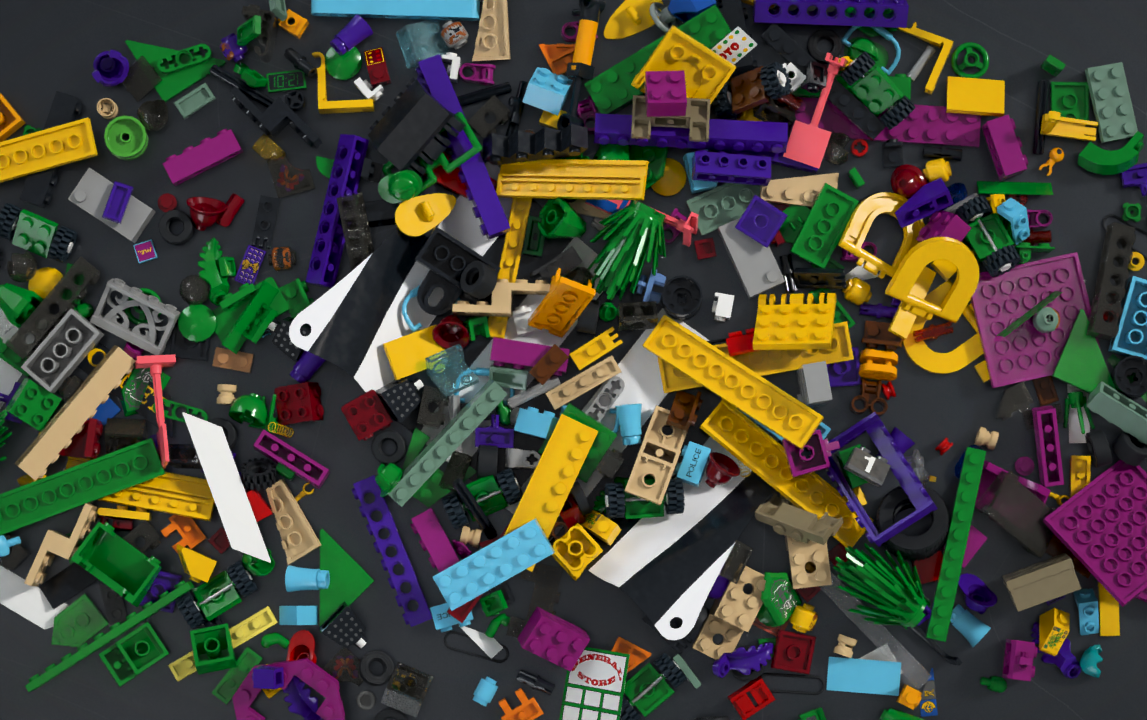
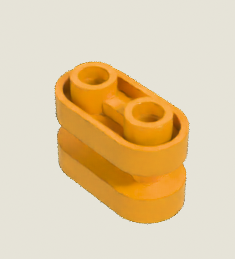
M865 348L860 352L859 360L863 364L859 365V376L884 381H892L897 378V368L894 366L898 364V355L894 351Z

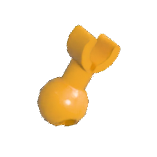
M1055 147L1050 150L1049 160L1046 164H1042L1038 170L1041 171L1043 167L1049 165V172L1046 176L1051 175L1054 164L1061 162L1064 158V152L1061 148ZM1058 149L1061 150V154L1057 153Z

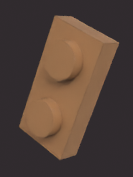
M216 347L212 366L251 373L254 354L240 351L235 354L229 349Z

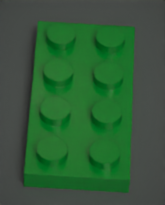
M824 183L790 252L819 268H825L859 201Z

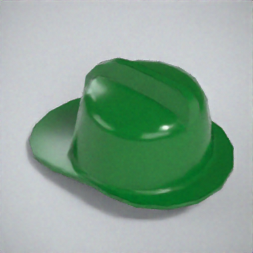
M855 37L849 40L852 44L850 47L845 45V56H850L851 59L855 60L866 51L876 62L868 72H871L877 66L885 68L888 64V52L879 43L867 38Z
M402 170L383 177L379 182L378 192L386 202L392 204L400 203L418 196L422 191L423 183L421 177L416 172Z
M394 463L381 464L377 468L378 474L375 477V481L381 489V497H385L394 489L401 479L404 468L401 469Z

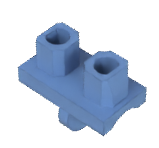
M656 269V276L652 274L651 270L648 283L645 282L647 276L641 275L638 285H636L638 287L637 294H642L643 288L646 289L642 301L644 305H648V303L659 304L662 294L652 291L653 285L664 287L666 276L657 273Z

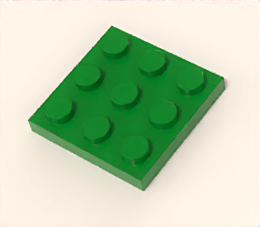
M569 403L562 413L563 415L599 431L577 476L587 483L618 434ZM546 439L538 451L539 453L543 454L549 440Z

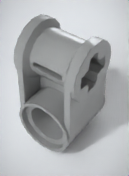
M506 448L504 468L536 469L541 456L536 451ZM532 455L538 459L537 462H534V465H531V462L528 461V458H531Z

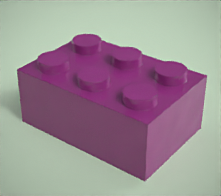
M1009 115L987 121L981 128L999 180L1002 181L1022 174L1027 169L1028 160L1025 154L1022 155L1020 149L1022 143L1019 136L1016 137L1014 130L1016 126L1014 120L1010 119Z
M536 607L517 638L523 649L570 672L591 640L584 629L539 607Z

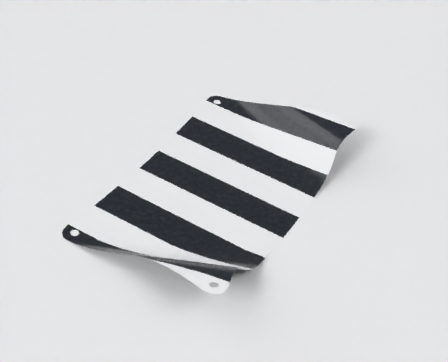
M483 161L489 176L497 181L500 167ZM437 182L427 188L422 195L444 193L453 195L456 198V204L451 213L436 227L499 267L506 234L488 240L487 236H483L479 227L481 225L480 219L474 216L472 201ZM499 198L506 218L509 220L513 198ZM533 199L529 216L539 217L543 207ZM397 227L369 257L294 318L289 327L291 342L296 347L317 355L347 372L359 383L365 392L369 390L376 391L395 381L383 344L413 333L402 315V304L404 299L410 294V291L419 286L429 272L428 268L415 261L414 258L432 230L421 236L411 237L402 233ZM534 234L533 240H537V234ZM545 237L542 257L523 254L522 248L516 280L523 279L528 280V283H535L534 280L540 276L537 274L531 277L530 274L573 246L583 262L562 275V277L587 286L589 279L592 281L596 275L594 270L599 263L594 264L590 270H587V268L598 254L579 238ZM600 277L592 284L593 289H596ZM628 282L621 301L619 299L621 288L616 292L613 300L607 299L608 294H606V291H602L600 294L595 293L593 299L600 300V306L605 302H609L617 309L616 317L610 321H603L598 315L595 334L578 332L576 330L577 318L563 338L548 333L549 330L544 328L542 330L536 328L534 332L518 335L513 314L512 317L508 318L504 339L546 346L556 344L559 348L570 349V353L613 327L615 330L609 336L611 337L617 333L619 337L614 339L613 342L616 343L618 340H622L623 343L580 371L569 355L566 373H562V376L557 377L561 385L612 355L622 371L614 377H620L624 381L625 386L610 409H616V405L642 403L641 444L656 405L671 410L677 391L664 393L658 357L642 346L664 314L668 315L660 304H642L645 293L642 291V294H637L638 287L636 286L634 294L630 292L632 282ZM436 287L428 298L430 306L434 307L439 303L444 294L442 288ZM464 291L459 296L461 301H469L473 305H476L478 301ZM492 293L480 301L488 302L491 305ZM513 294L512 312L516 311V307L526 305L527 308L531 307L533 314L546 295ZM417 296L412 297L407 304V314L413 325L415 326L418 323L422 325L416 331L432 325H438L445 317L454 315L452 308L442 315L426 313L420 308ZM456 315L459 319H461L462 322L466 321V318L475 317L467 315ZM671 318L672 320L679 323L686 329L690 330L700 338L704 339L705 341H709L707 338H705L703 335L698 333L696 330L691 328L683 321ZM307 323L311 326V333L308 336H302L300 328L303 324ZM481 334L476 335L475 340H469V343L463 349H445L449 361L404 377L409 382L419 378L424 387L417 392L421 402L400 424L412 433L416 427L430 437L426 443L428 445L449 423V396L454 395L456 381L460 375L476 368H490L494 364V362L490 361L493 337L486 338ZM505 364V367L512 368L513 365ZM524 367V370L530 371L532 369L530 367ZM529 372L527 389L539 384ZM472 374L465 377L459 388L460 398H465V403H468L489 381V376ZM609 380L569 403L586 413ZM618 380L617 382H611L612 388L610 391L607 388L604 391L611 394L613 398L616 396L613 394L616 388L621 389L619 386L620 381ZM501 387L508 394L503 399V401H507L510 398V388ZM705 387L681 390L694 396L700 391L702 392L700 399L703 400L700 410L695 411V414L698 416L694 426L690 425L681 453L684 445L688 446L689 441L708 447L712 452L722 453L731 458L740 467V475L732 477L726 484L716 485L715 488H712L705 482L707 479L705 471L699 488L685 484L683 486L685 506L684 512L681 514H666L664 506V517L626 519L624 515L622 518H609L618 524L621 532L611 546L587 531L599 544L603 552L592 560L585 569L624 591L641 608L660 634L668 640L682 639L692 630L708 594L735 543L755 515V511L760 504H763L775 491L772 486L699 428L723 400ZM515 389V395L523 392L524 390ZM547 392L517 406L526 410L528 406L539 409L538 413L542 414L544 410L553 412L556 418H560L561 407L556 410L553 408L546 395ZM606 395L599 398L600 405L608 406L610 398ZM595 404L593 407L597 409L594 413L590 412L588 415L598 420V412L601 411L603 414L605 410L600 409ZM609 409L600 423L613 431L616 414L610 413ZM491 420L482 421L478 427L491 426ZM499 422V426H501V427H503V428H514V427H515V426H513V425H511V424H510V425H503V424H501V423ZM620 426L617 432L618 435L587 483L578 477L575 480L579 482L592 510H594L593 507L595 506L594 501H597V496H601L600 491H604L605 484L614 483L616 477L629 478L641 444L623 445ZM670 426L662 427L664 435L672 434L673 430ZM475 430L463 441L462 450L453 452L446 461L455 469H458L464 461L476 470L478 447H475ZM514 430V449L536 451L542 456L538 451L546 439ZM764 430L767 434H769L773 439H775L778 443H780L783 446V443L781 441H779L773 435ZM498 448L497 473L508 469L504 468L506 448ZM681 453L679 455L676 465L678 463H681L683 460V456H681ZM532 455L531 458H528V461L531 462V465H534V462H537L538 459ZM512 469L524 494L535 469ZM476 473L468 478L472 482L478 480ZM520 501L512 505L508 503L506 509L514 514ZM603 511L602 513H600V514L604 515L605 517H607V515L604 513V511ZM559 515L557 522L564 523L563 519ZM557 527L554 533L556 536H563L565 529ZM551 537L549 541L554 544L556 540ZM674 617L682 619V625L677 629L670 626V621Z

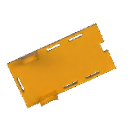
M558 267L555 276L551 277L550 291L528 319V325L540 330L543 328L549 330L548 333L563 338L594 298L596 289L592 288L590 279L586 286L560 276L561 268Z

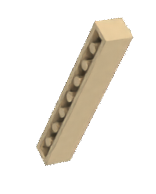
M114 345L15 464L35 481L38 478H42L47 472L46 468L50 463L53 464L59 458V452L71 444V438L75 433L78 434L82 431L85 421L88 418H92L97 412L96 408L108 400L110 396L108 394L112 389L119 387L122 377L125 374L128 375L133 370V364L136 361L120 347Z

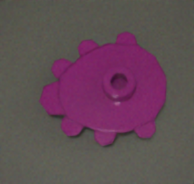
M452 540L453 548L456 549V553L462 559L472 554V551L465 544Z

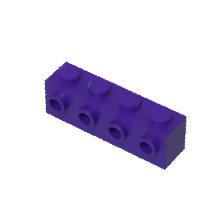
M707 150L695 151L692 158V180L768 186L771 180V157H766L762 154L755 156L746 155L745 153L728 154L725 151L717 153Z

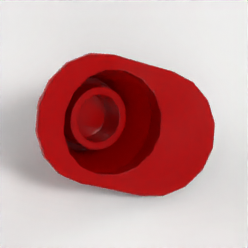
M300 630L292 636L286 661L308 658L316 664L317 657L314 652L315 639L309 631Z

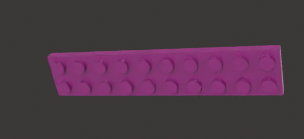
M791 97L788 135L791 134L795 120L806 124L811 123L819 98ZM827 99L818 128L832 132L830 138L872 141ZM914 105L915 109L903 121L891 130L885 127L873 140L887 142L888 139H898V142L903 141V143L978 148L980 143L981 115L946 113V107ZM888 108L877 116L879 120L880 117L888 110Z

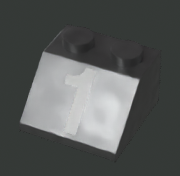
M862 446L860 448L855 447L843 469L877 487L882 486L890 468V465L887 464L888 460L879 455L877 457L870 455L871 451Z

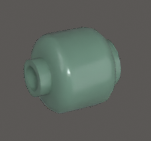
M1051 307L1042 308L1033 317V325L1041 333L1052 332L1060 324L1059 313Z

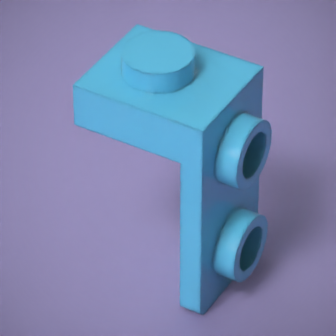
M1010 197L997 207V213L1011 223L1014 244L1017 245L1030 236L1027 208Z
M1093 589L1074 591V600L1078 607L1080 635L1099 633L1098 600Z

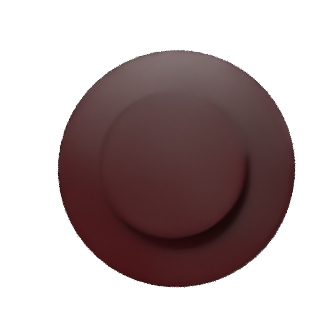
M165 193L159 197L158 207L163 212L175 210L177 200L172 194Z

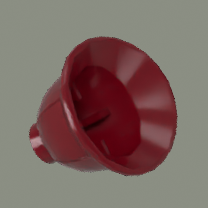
M910 164L897 167L891 176V186L894 193L908 200L922 186L928 184L924 173L916 166Z
M191 197L186 201L190 208V216L195 223V228L200 231H205L206 227H211L216 222L219 214L227 209V205L224 202L208 197Z
M456 315L445 317L432 331L434 341L439 346L448 350L463 349L470 340L468 330Z
M718 452L710 453V461L706 468L707 479L705 480L706 484L710 487L715 488L716 485L726 484L732 477L740 475L738 465L731 458Z

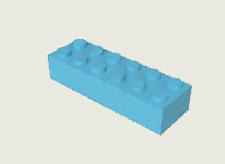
M535 518L433 576V579L451 611L554 554L555 551Z

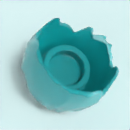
M1098 644L1087 648L1080 658L1082 671L1095 678H1099L1101 674L1097 663L1103 661V658L1099 655L1103 650Z

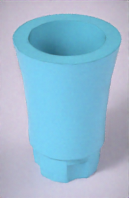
M642 403L616 405L620 433L623 436V445L641 444Z
M288 565L286 569L285 586L287 592L328 589L330 585L328 570L301 568Z
M959 604L952 610L950 622L953 623L952 625L967 639L972 647L991 629V627L981 622Z

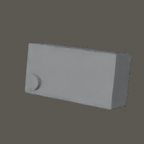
M88 168L68 200L125 238L136 243L156 211L131 195L121 224L102 218L114 183Z
M738 218L718 227V233L748 298L751 299L784 284L785 280L770 247L766 248L735 228L740 220Z
M71 308L21 368L49 392L55 393L104 334L80 313Z
M826 361L804 364L796 371L799 388L797 400L810 408L826 406L833 400Z

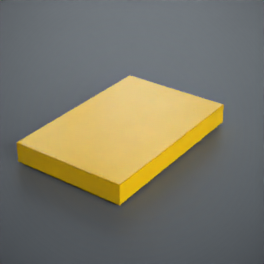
M947 77L946 113L1004 116L1005 81Z
M436 325L383 344L395 380L449 361L445 348L439 346L432 337V331Z

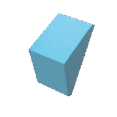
M279 606V625H318V606Z

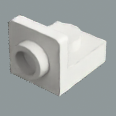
M446 52V55H441V59L443 62L452 63L447 67V74L450 76L451 82L458 83L461 58L457 57L456 53Z
M359 77L354 81L355 86L366 99L377 101L383 95L384 88L382 85L371 91L373 87L366 79L363 81Z
M526 305L516 307V311H513L512 314L517 334L522 335L536 331V328L528 325V319L532 315L531 307L527 308Z

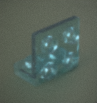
M438 19L405 25L396 32L407 68L415 67L421 60L438 54L441 57L442 54L446 55V52H449L447 45L440 36L442 30Z
M460 344L425 358L428 376L446 397L479 383V378L464 361L463 348Z

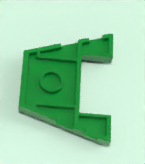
M417 427L412 435L403 471L419 455L430 439L428 435ZM464 461L452 477L438 468L414 493L413 497L427 507H430L455 489L453 487L454 480L461 478L464 482L473 476L476 470Z

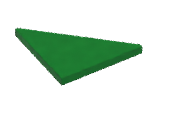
M130 40L125 41L164 103L210 75L209 71L214 64L219 67L226 64L224 60L211 57L207 62L170 74H164L158 69V59L178 50ZM191 53L193 55L194 61H196L197 59L195 58V56L198 55ZM182 54L179 58L182 64H187L190 60L188 54ZM173 57L172 59L174 60V62L169 63L167 60H165L164 64L161 66L165 67L166 69H169L170 64L174 63L176 67L179 65L177 64L175 57Z
M1080 309L1052 377L1089 394L1101 381L1116 390L1085 311Z
M323 528L320 530V543L322 544L320 546V570L329 571L330 585L328 589H320V626L344 601L350 606L375 581Z

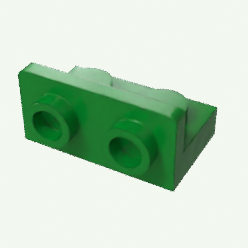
M297 278L295 281L279 288L289 305V312L293 318L314 302L313 298H308L306 292L309 289L305 280L301 282V279Z

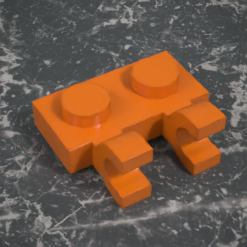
M173 514L168 518L171 524L161 530L166 538L176 530L183 539L172 546L176 553H178L176 549L177 544L184 547L188 545L192 550L207 539L193 518Z
M522 688L515 691L522 704L514 709H511L505 698L499 701V705L505 713L501 716L502 720H534L544 714L534 696L528 699Z

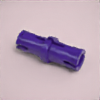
M863 303L860 305L859 315L876 316L878 319L880 317L894 318L898 307L882 306L879 303L877 305Z

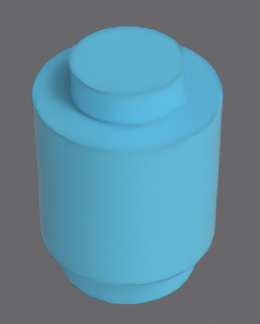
M488 676L486 679L481 678L473 693L474 697L472 700L486 707L492 701L498 689L497 681Z

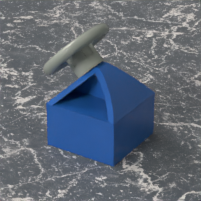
M671 0L667 7L661 3L654 2L650 5L649 11L658 28L667 33L669 30L668 23L671 22L672 25L678 27L676 18L685 23L713 5H716L717 2L716 0Z

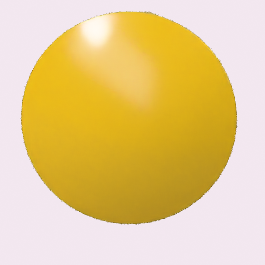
M666 158L664 175L651 188L656 193L665 197L677 194L686 183L684 167L678 161Z
M40 268L30 277L28 289L45 300L44 304H40L52 305L60 302L65 277L55 268Z

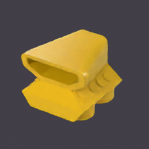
M578 523L552 545L555 551L552 557L575 581L581 576L587 565L603 552L599 544Z

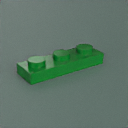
M247 647L237 659V667L230 668L212 691V694L228 705L251 669L255 665H259L263 658Z

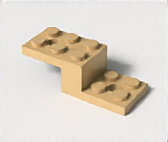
M497 279L496 286L492 291L491 305L485 301H477L476 305L470 304L469 301H457V304H453L452 312L454 315L512 317L513 294L547 295L551 284H547L546 280H535V283H528V280L517 279L516 283H509L508 279Z
M656 405L624 492L661 505L688 431L666 424L670 410ZM670 426L673 430L672 434L664 435L662 427ZM646 475L654 477L655 482L653 485L645 484L644 477Z
M780 494V498L787 500L783 495ZM785 536L793 589L832 585L827 542L822 545L810 540L807 544ZM807 562L815 564V571L813 573L805 571V564Z
M85 503L70 537L56 530L47 531L24 582L29 586L43 584L47 575L45 570L47 566H51L55 557L53 553L71 560V557L91 532L89 528L92 522L95 523L99 516L97 513L99 507Z
M738 563L722 597L715 599L692 648L715 660H719L723 653L733 652L743 632H749L763 604L761 594L765 589V575L742 563ZM747 583L753 586L750 594L743 592V586ZM715 634L722 635L723 640L720 644H714L713 636Z

